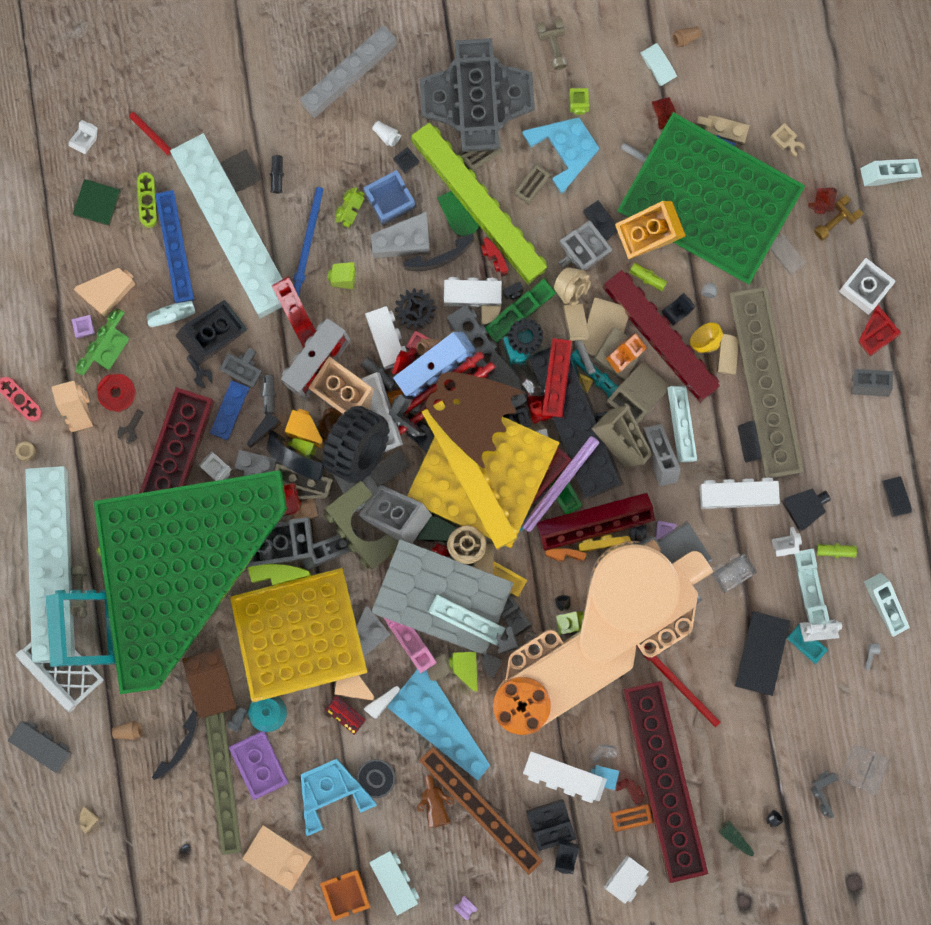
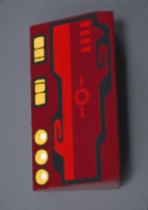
M337 695L325 709L329 715L353 735L366 722L364 717Z

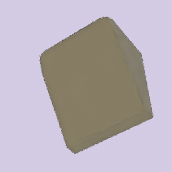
M445 654L434 658L437 663L427 669L431 681L442 679L452 672Z

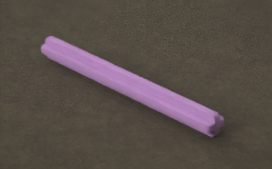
M591 436L524 521L522 527L526 531L530 532L594 451L599 444L596 438Z

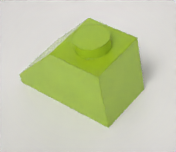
M355 263L333 264L332 270L329 269L328 281H331V287L354 289L356 277Z
M294 438L293 442L289 441L288 445L306 456H314L317 450L315 444L298 438Z
M476 652L453 653V657H449V665L453 669V673L473 692H478Z

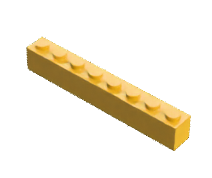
M443 401L433 405L438 411H442L445 408ZM428 409L422 411L496 549L498 550L518 539L516 534L519 532L514 522L510 524L506 518L510 516L505 506L500 507L497 501L500 499L495 488L491 490L488 485L491 481L487 473H482L478 467L479 465L450 439L430 415Z

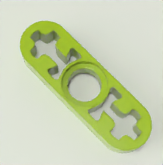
M144 172L137 178L139 219L144 227L152 228L158 221L155 196L156 187L153 176L150 173ZM145 178L151 181L148 183L149 191H145V185L141 183ZM146 195L153 198L152 203L149 205L142 203V199ZM143 209L149 210L150 216L154 217L150 219V223L144 220V218H147V211Z

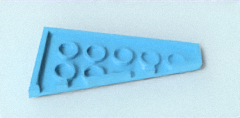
M417 669L387 708L476 780H479L490 764L436 680H430L427 670L420 673Z

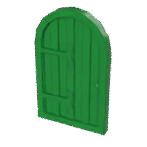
M452 191L437 197L449 226L455 234L465 237L477 231L479 224Z

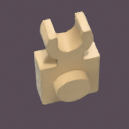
M785 123L770 137L783 151L788 147L793 157L798 155L794 150L795 147H798L801 151L805 148L801 142L795 141L797 135Z

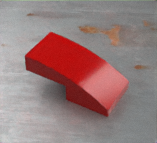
M411 347L408 352L400 350L392 373L399 374L412 364L416 359L417 349Z

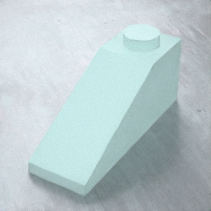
M918 159L873 161L860 168L864 186L884 185L922 177Z
M879 573L864 581L868 593L891 636L894 637L909 629L910 627L890 580L882 573Z

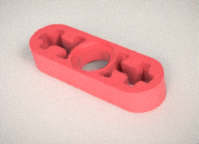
M1 378L0 393L26 419L31 422L39 421L42 417L41 408L11 378ZM3 383H10V388L15 392L11 394L7 389L2 390L4 388ZM19 394L25 397V401L21 405L15 403V397ZM27 405L33 410L37 409L35 417H29L30 412L25 408Z

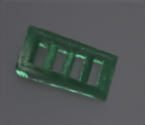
M727 820L718 834L747 856H753L754 852L734 825Z

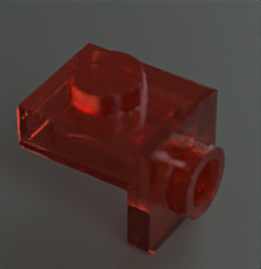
M670 97L652 101V108L657 118L658 128L660 130L664 129L672 113H676Z
M833 187L817 188L815 203H808V207L817 214L834 211L837 189Z
M626 778L617 782L616 792L627 787L634 805L643 802L642 797H644L642 789L640 786L636 787L634 780L629 781Z

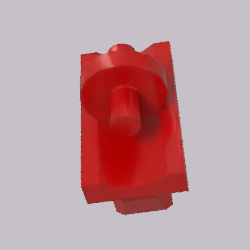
M538 388L529 390L527 392V401L534 425L540 420L546 421L552 418V416L542 415L544 404L543 392L539 391Z

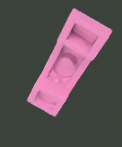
M384 618L420 673H423L437 663L413 628Z

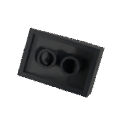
M223 300L183 325L176 334V337L195 362L200 365L248 329L228 303Z

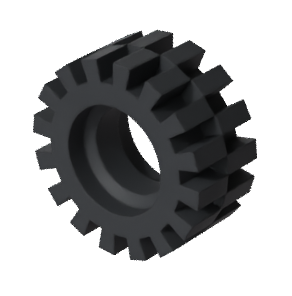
M520 318L519 321L516 320L511 325L508 340L514 351L516 350L519 354L524 353V355H528V353L532 354L535 350L539 349L543 341V330L540 324L536 323L537 321H532L530 318ZM523 329L530 330L533 333L532 341L522 343L518 338L519 332Z

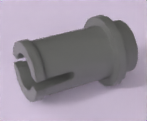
M237 706L231 721L227 722V728L238 733L239 729H242L241 725L248 711Z

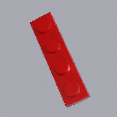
M552 338L542 415L563 417L572 349L571 340Z

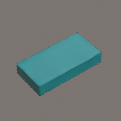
M800 624L786 638L814 664L828 651L818 640L804 642Z

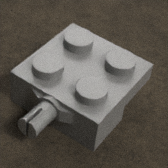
M589 220L560 240L559 244L565 251L566 257L559 261L558 264L563 269L572 262L578 269L586 271L611 253L612 248Z

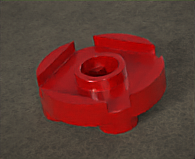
M123 374L107 375L97 386L98 400L109 411L122 412L128 409L135 400L136 389L134 384ZM120 388L121 395L119 397H112V390Z

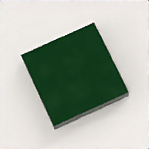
M84 179L73 216L110 226L121 190Z

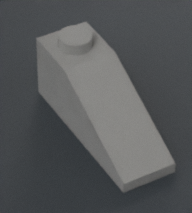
M662 424L643 428L645 440L653 454L650 460L659 486L678 483L681 469Z

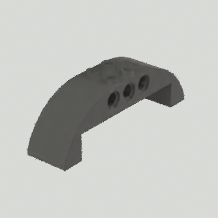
M309 517L277 523L246 568L314 557Z

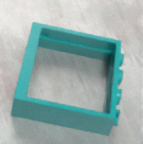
M55 590V594L46 596L50 667L116 664L106 590H101L100 593H96V590H86L84 593H81V590H71L69 593H66L65 590ZM63 600H104L108 656L67 657Z

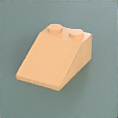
M263 825L242 859L291 891L313 855Z

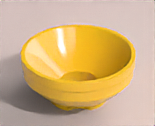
M717 323L704 324L692 334L690 345L697 352L710 353L719 348L723 331Z

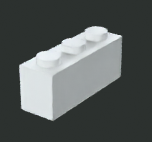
M450 277L448 280H444V306H501L502 281H498L497 278H487L486 281H479L478 278L460 280L458 277Z
M387 306L365 313L383 368L386 370L394 367L400 350L407 351L405 346L400 345L399 339H402L399 329L394 328L393 322L396 321L392 310L388 311Z

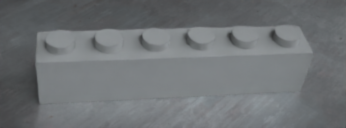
M383 25L300 99L302 107L315 119L397 46L396 37Z

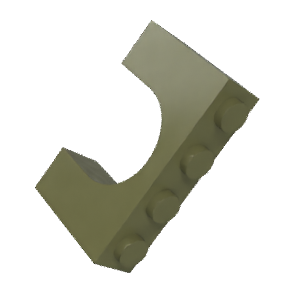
M360 481L323 509L325 512L323 516L330 524L333 522L337 527L335 530L342 539L345 537L349 542L347 546L353 554L357 553L361 559L359 561L363 567L373 570L395 552L399 541L385 534L377 541L368 542L358 538L351 527L353 512L373 496L366 485Z

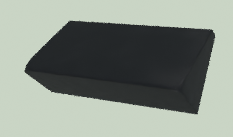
M749 421L738 426L743 457L746 463L758 461L762 457L755 423Z

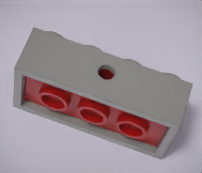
M328 318L318 325L315 335L308 338L305 348L302 352H298L295 355L293 364L282 373L281 380L286 387L305 401L313 392L309 389V386L328 357L330 356L337 360L351 342L346 331Z

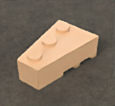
M75 381L52 386L56 406L62 416H67L65 422L69 424L70 431L75 432L93 427L87 404L90 402L88 392Z

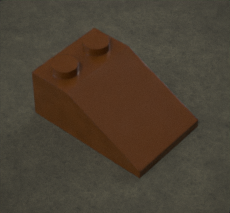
M220 648L182 659L199 719L237 709L224 654Z

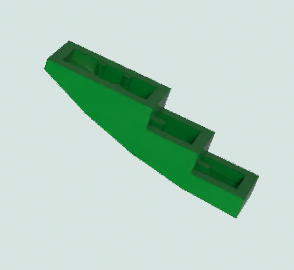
M542 279L535 287L527 291L485 327L486 331L496 343L509 333L511 325L516 320L519 321L520 318L527 319L557 293L546 279Z

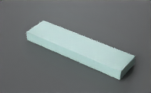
M686 386L667 387L678 462L697 461Z
M437 594L428 611L496 646L498 645L497 633L501 635V638L506 629Z

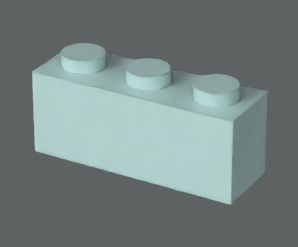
M390 850L369 862L397 915L418 904L417 899L420 897L415 888H410L408 884L410 878L405 870L401 871L398 865L401 861L396 852L392 854Z

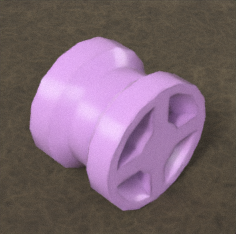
M465 896L461 898L459 904L453 907L467 921L471 913L478 910Z

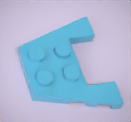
M580 118L532 128L522 132L530 147L548 138L568 168L552 178L561 194L565 192L571 182L575 180L581 170L585 168L599 151L598 145Z
M338 759L301 774L306 836L324 829L316 811L317 809L353 794L360 813L377 806L375 800Z

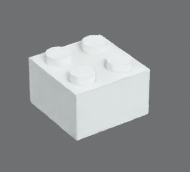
M865 258L839 292L869 315L896 281Z
M626 856L604 888L623 903L631 902L637 894L635 892L636 888L639 885L643 886L649 878L647 876L649 871L629 856Z

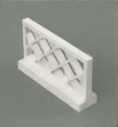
M31 642L23 650L15 654L16 658L68 713L72 712L84 698L104 681L90 665L83 666L82 671H71V666H69L68 671H57V667H55L54 671L45 670L43 663L40 665L32 661V655L28 652L32 648ZM75 650V656H81V655ZM57 674H68V685L58 684L56 681ZM71 674H82V685H70ZM84 674L94 675L97 681L93 685H84ZM70 688H81V696L74 701L70 696Z

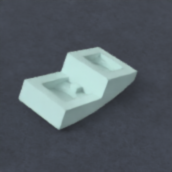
M657 43L640 52L648 69L652 70L659 86L677 77L673 67Z

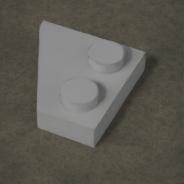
M368 606L365 607L357 624L364 657L391 635L378 618L371 613L372 611Z

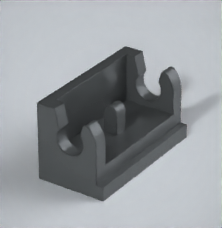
M854 369L851 381H853L851 394L889 397L893 390V371Z
M511 626L506 628V637L502 636V640L500 638L501 635L497 633L499 655L518 648Z

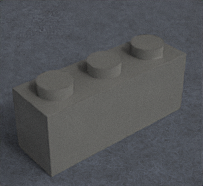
M29 720L27 722L20 721L8 742L53 772L60 773L73 754L68 751L70 747L62 742L58 744L53 741L54 737L48 732L44 731L41 733L36 729L38 726Z

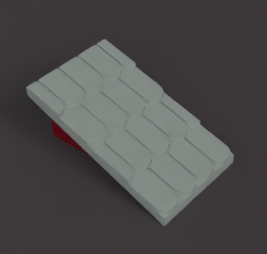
M400 539L371 613L486 655L490 642L428 611L437 594L498 624L514 582Z

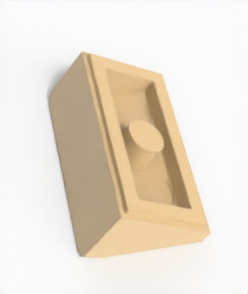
M723 334L719 346L717 373L736 375L739 348L736 336Z

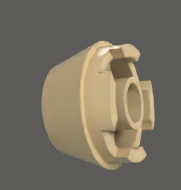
M565 268L558 275L554 290L565 304L569 303L574 306L579 303L577 299L582 293L584 295L587 294L591 285V281L588 280L590 276L584 270Z
M459 527L449 536L447 543L448 551L456 561L463 564H471L480 560L484 555L486 540L483 534L474 527Z

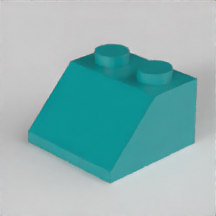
M530 330L519 332L518 338L522 343H529L533 339V333ZM508 336L503 338V348L509 366L519 367L524 365L531 353H528V355H524V353L519 354L518 351H514L512 346H510Z

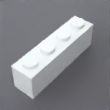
M762 478L761 482H754V479H742V482L735 483L734 479L723 480V483L707 480L699 486L701 509L778 506L780 504L778 481H773V478Z
M530 752L523 774L529 776L528 780L538 784L540 780L547 782L546 787L557 790V787L563 788V793L575 796L577 793L582 795V800L593 803V800L600 801L607 781L606 778L534 752Z

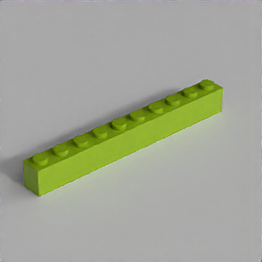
M429 122L411 136L412 144L479 224L520 277L529 285L546 272L547 263L545 259L535 253L532 243L530 241L527 242L522 237V231L517 226H513L510 216L500 210L497 200L495 198L491 199L487 194V188L482 183H478L474 172L465 167L462 157L452 151V145L447 140L444 141L440 136L441 132L436 126H432Z

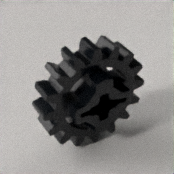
M413 288V293L406 290V296L399 295L401 301L396 300V305L399 307L394 309L395 312L399 313L396 315V318H402L401 325L407 323V329L414 326V329L417 330L419 325L424 329L425 322L431 324L429 318L435 317V314L431 311H435L436 307L431 306L434 303V299L429 300V293L423 295V289L417 293L416 289ZM415 297L422 299V301L415 300ZM408 301L407 308L402 310L404 303ZM412 303L418 308V315L414 310L412 311ZM428 308V312L426 316L423 318V311H425ZM411 317L416 319V321H411L407 318Z

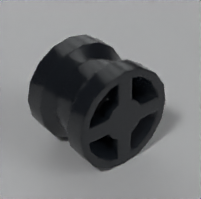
M646 525L630 528V541L641 542L646 538Z

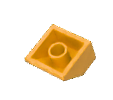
M302 409L292 410L285 429L287 437L308 441L315 444V447L324 449L323 440L309 412Z

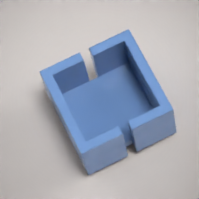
M397 170L364 187V194L372 208L374 207V211L382 226L416 208L415 201L409 190L405 188V183Z

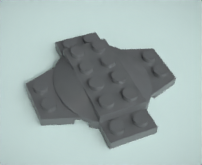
M492 38L455 40L456 59L448 69L420 79L422 118L451 125L452 128L461 134L462 152L500 150L499 131L506 123L535 111L532 72L503 66L493 56Z

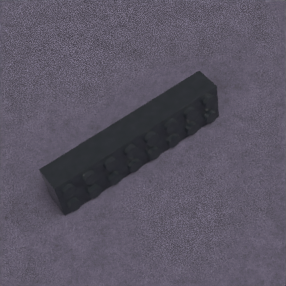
M551 347L528 356L544 397ZM571 353L563 417H553L566 453L572 460L591 436L599 441L597 447L575 474L584 498L590 499L622 486L624 483L610 449L592 430L598 422V418Z

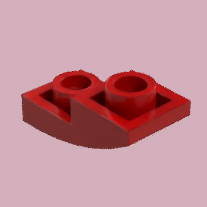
M484 238V245H481L483 256H487L488 261L496 259V261H493L495 271L500 272V276L508 275V268L500 251L488 238Z

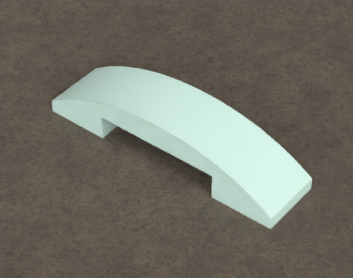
M814 549L799 551V553L794 554L795 564L808 621L812 625L829 624L830 620L823 600Z

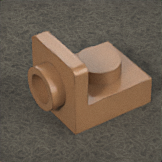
M314 499L300 501L299 511L290 515L291 520L309 517V519L317 518L318 513Z

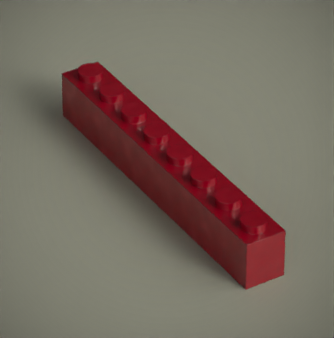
M621 270L604 283V291L616 304L623 306L631 323L699 403L703 402L720 387L718 378L706 370V364L701 359L698 360L695 357V352L691 346L684 344L680 333L676 330L673 331L669 326L670 322L668 319L657 312L658 308L656 305L645 298L644 291L634 285L633 278L627 272L624 273Z

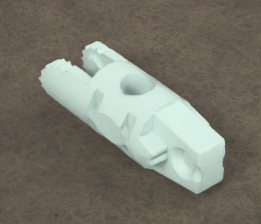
M186 301L159 308V310L147 314L148 325L155 327L182 320L196 313L192 301Z

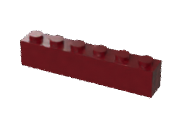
M643 493L540 521L536 525L543 550L546 551L656 520L648 493Z

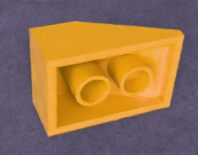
M672 201L659 202L615 224L628 259L663 247L686 236Z

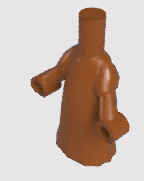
M432 775L425 776L427 789L423 792L422 800L416 809L418 812H422L426 804L428 828L448 825L451 821L443 800L446 801L447 805H452L454 799L445 795L440 788L434 786Z

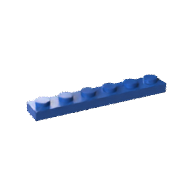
M171 190L155 193L175 303L195 301L175 192Z

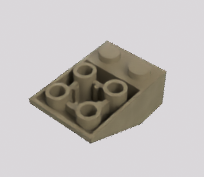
M642 362L610 396L605 405L610 409L628 405L638 425L668 391L667 387L671 385Z

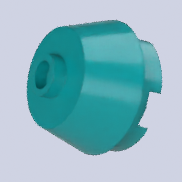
M279 696L251 702L248 709V717L251 724L262 732H272L279 729L287 716L286 705Z

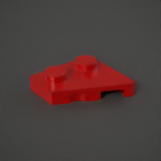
M877 305L858 343L869 356H872L900 336L901 332L880 306Z

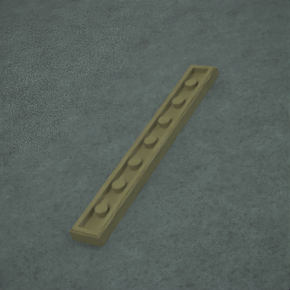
M223 712L205 717L221 852L222 855L240 853L242 848L225 713Z

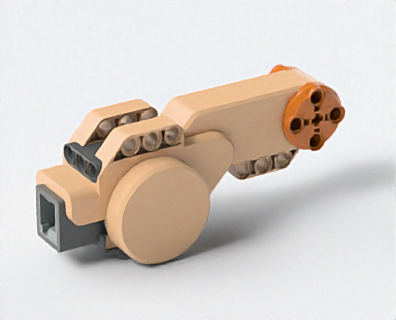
M685 521L659 539L650 535L641 542L627 541L607 549L598 558L591 573L581 630L563 641L556 630L548 629L510 654L506 679L499 685L493 702V710L497 722L505 730L518 735H527L538 731L545 724L630 671L634 664L636 645H638L645 656L653 657L691 633L696 604L702 601L693 585L713 573L712 568L708 564L713 559L689 522ZM680 621H687L685 627L678 628ZM663 632H670L668 638H661ZM549 633L556 636V641L552 644L547 643L545 640V636ZM648 642L654 643L651 649L644 648L645 644ZM530 645H538L540 651L537 654L530 653ZM514 655H521L523 657V662L520 665L513 663L512 657ZM519 701H522V703L525 701L526 705H519Z

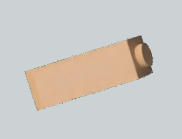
M117 268L76 286L74 290L102 316L106 317L135 285L132 280L134 276L126 269L122 271L120 268Z

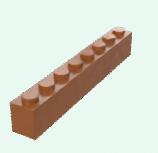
M434 747L419 760L528 875L543 862Z

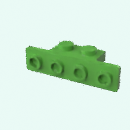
M116 309L109 314L108 322L99 329L98 337L87 348V354L78 361L76 373L83 376L93 360L107 370L111 368L130 339L115 329L124 315V311Z

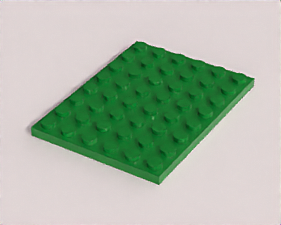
M673 112L617 212L629 218L659 202L672 201L686 235L672 243L749 285L804 190L805 185Z

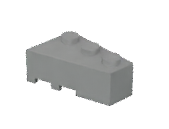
M427 212L371 234L373 258L430 254Z

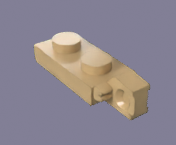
M708 115V118L698 116L696 122L697 126L704 128L713 135H719L722 139L742 145L745 144L750 126Z

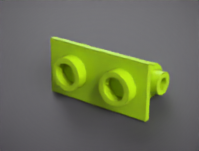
M351 188L344 194V203L335 213V223L343 222L342 225L347 228L353 224L357 213L352 210V207L359 210L365 199L363 197L364 193L357 191L358 188Z

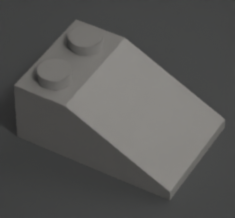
M379 485L359 514V517L398 541L401 539L411 544L432 516L423 503L382 485Z

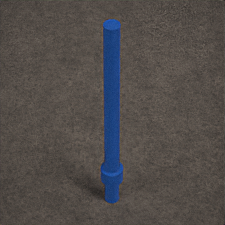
M316 187L297 273H294V288L298 297L301 285L306 277L304 272L324 190L321 187Z

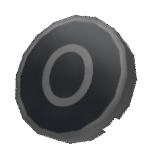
M372 759L360 767L357 773V781L372 798H381L392 791L395 785V773L387 762Z

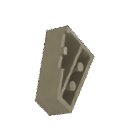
M628 405L609 410L592 428L625 468L643 465L653 455Z
M280 463L276 464L275 471H282L283 485L296 484L299 499L330 497L334 478L322 475L321 480L318 481L300 475Z

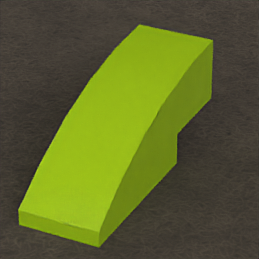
M265 564L248 567L253 584L271 579L272 585H277L311 576L307 570L288 565Z

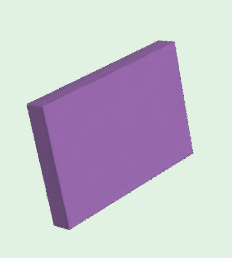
M261 731L229 747L253 800L289 783L265 732Z

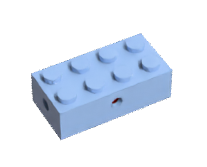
M453 332L393 378L406 396L416 397L427 390L430 385L435 384L441 374L453 371L458 367V364L465 362L467 357H472L476 349L464 332Z

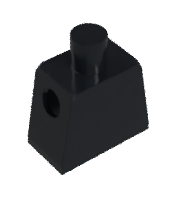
M812 488L786 497L781 502L800 533L826 512L823 505L831 501V498L826 490L817 495Z

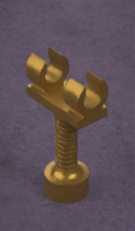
M847 194L834 205L840 213L826 225H818L813 229L814 234L819 240L824 241L829 237L828 232L844 218L852 225L863 216L864 213L860 208L851 215L844 207L852 200Z

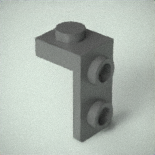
M406 395L397 396L392 403L393 407L388 413L393 417L392 420L396 424L404 425L408 428L407 432L415 437L424 436L426 432L404 416L413 399Z
M826 771L818 775L819 779L811 782L813 787L810 789L813 796L819 798L821 803L819 808L823 816L827 815L831 819L834 817V814L821 788L837 781L838 778L835 773Z

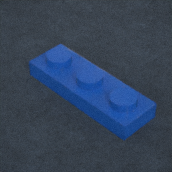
M231 380L210 431L211 435L226 441L229 440L249 392V387Z

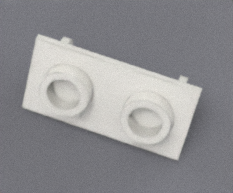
M835 619L830 620V623L826 625H812L809 622L799 623L804 642L840 638L838 632L842 629V623L837 620L835 621Z

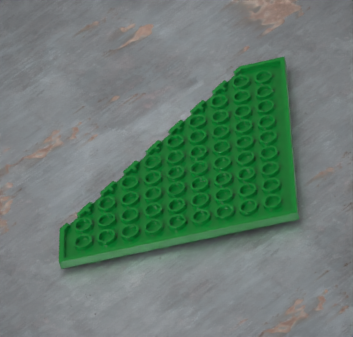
M281 470L93 501L120 694L160 689L286 512L287 506Z

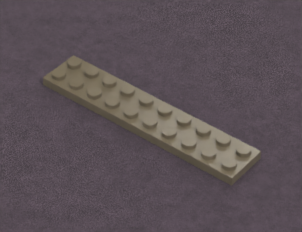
M767 287L729 293L753 421L762 456L765 478H777L803 473L804 470Z

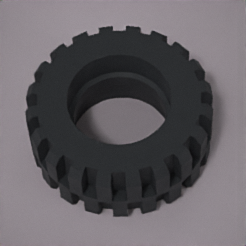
M354 406L346 410L338 418L337 423L333 425V429L329 433L328 440L324 446L325 451L323 452V464L326 470L349 483H359L365 480L373 469L375 470L387 447L386 443L390 433L389 424L383 416L363 406Z

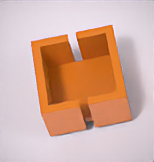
M358 869L342 874L340 880L337 876L320 883L332 921L349 916L351 909H353L352 912L355 914L371 907Z

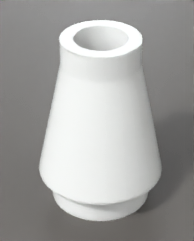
M377 121L372 128L387 146L393 147L400 140L401 135L398 133V130L380 121Z

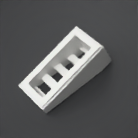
M398 686L393 687L367 705L364 710L377 719L399 693L400 688Z

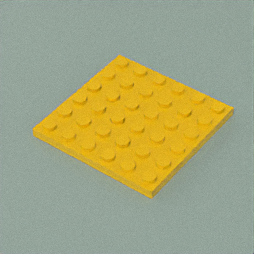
M455 399L454 404L459 405L460 400ZM502 417V423L506 428V432H496L493 434L492 441L496 451H484L481 457L485 468L478 467L482 473H487L491 481L488 483L490 489L495 488L500 497L497 500L500 507L505 506L510 515L506 517L510 524L514 522L519 532L560 442ZM434 437L407 497L423 503L428 511L458 525L474 527L483 536L491 539L436 437ZM515 540L505 546L512 548Z
M343 568L230 597L252 702L368 673Z

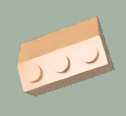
M330 356L309 386L311 391L342 414L354 406H363L367 409L371 407L374 388Z

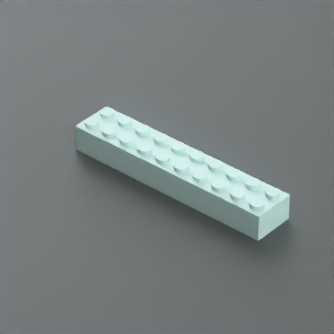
M204 133L170 150L259 318L281 308L282 306L271 285L281 281L282 277Z
M64 466L25 469L32 661L36 664L50 663L46 596L55 594V590H65L66 593L73 590L68 470ZM63 600L67 657H75L74 616L70 612L71 600Z

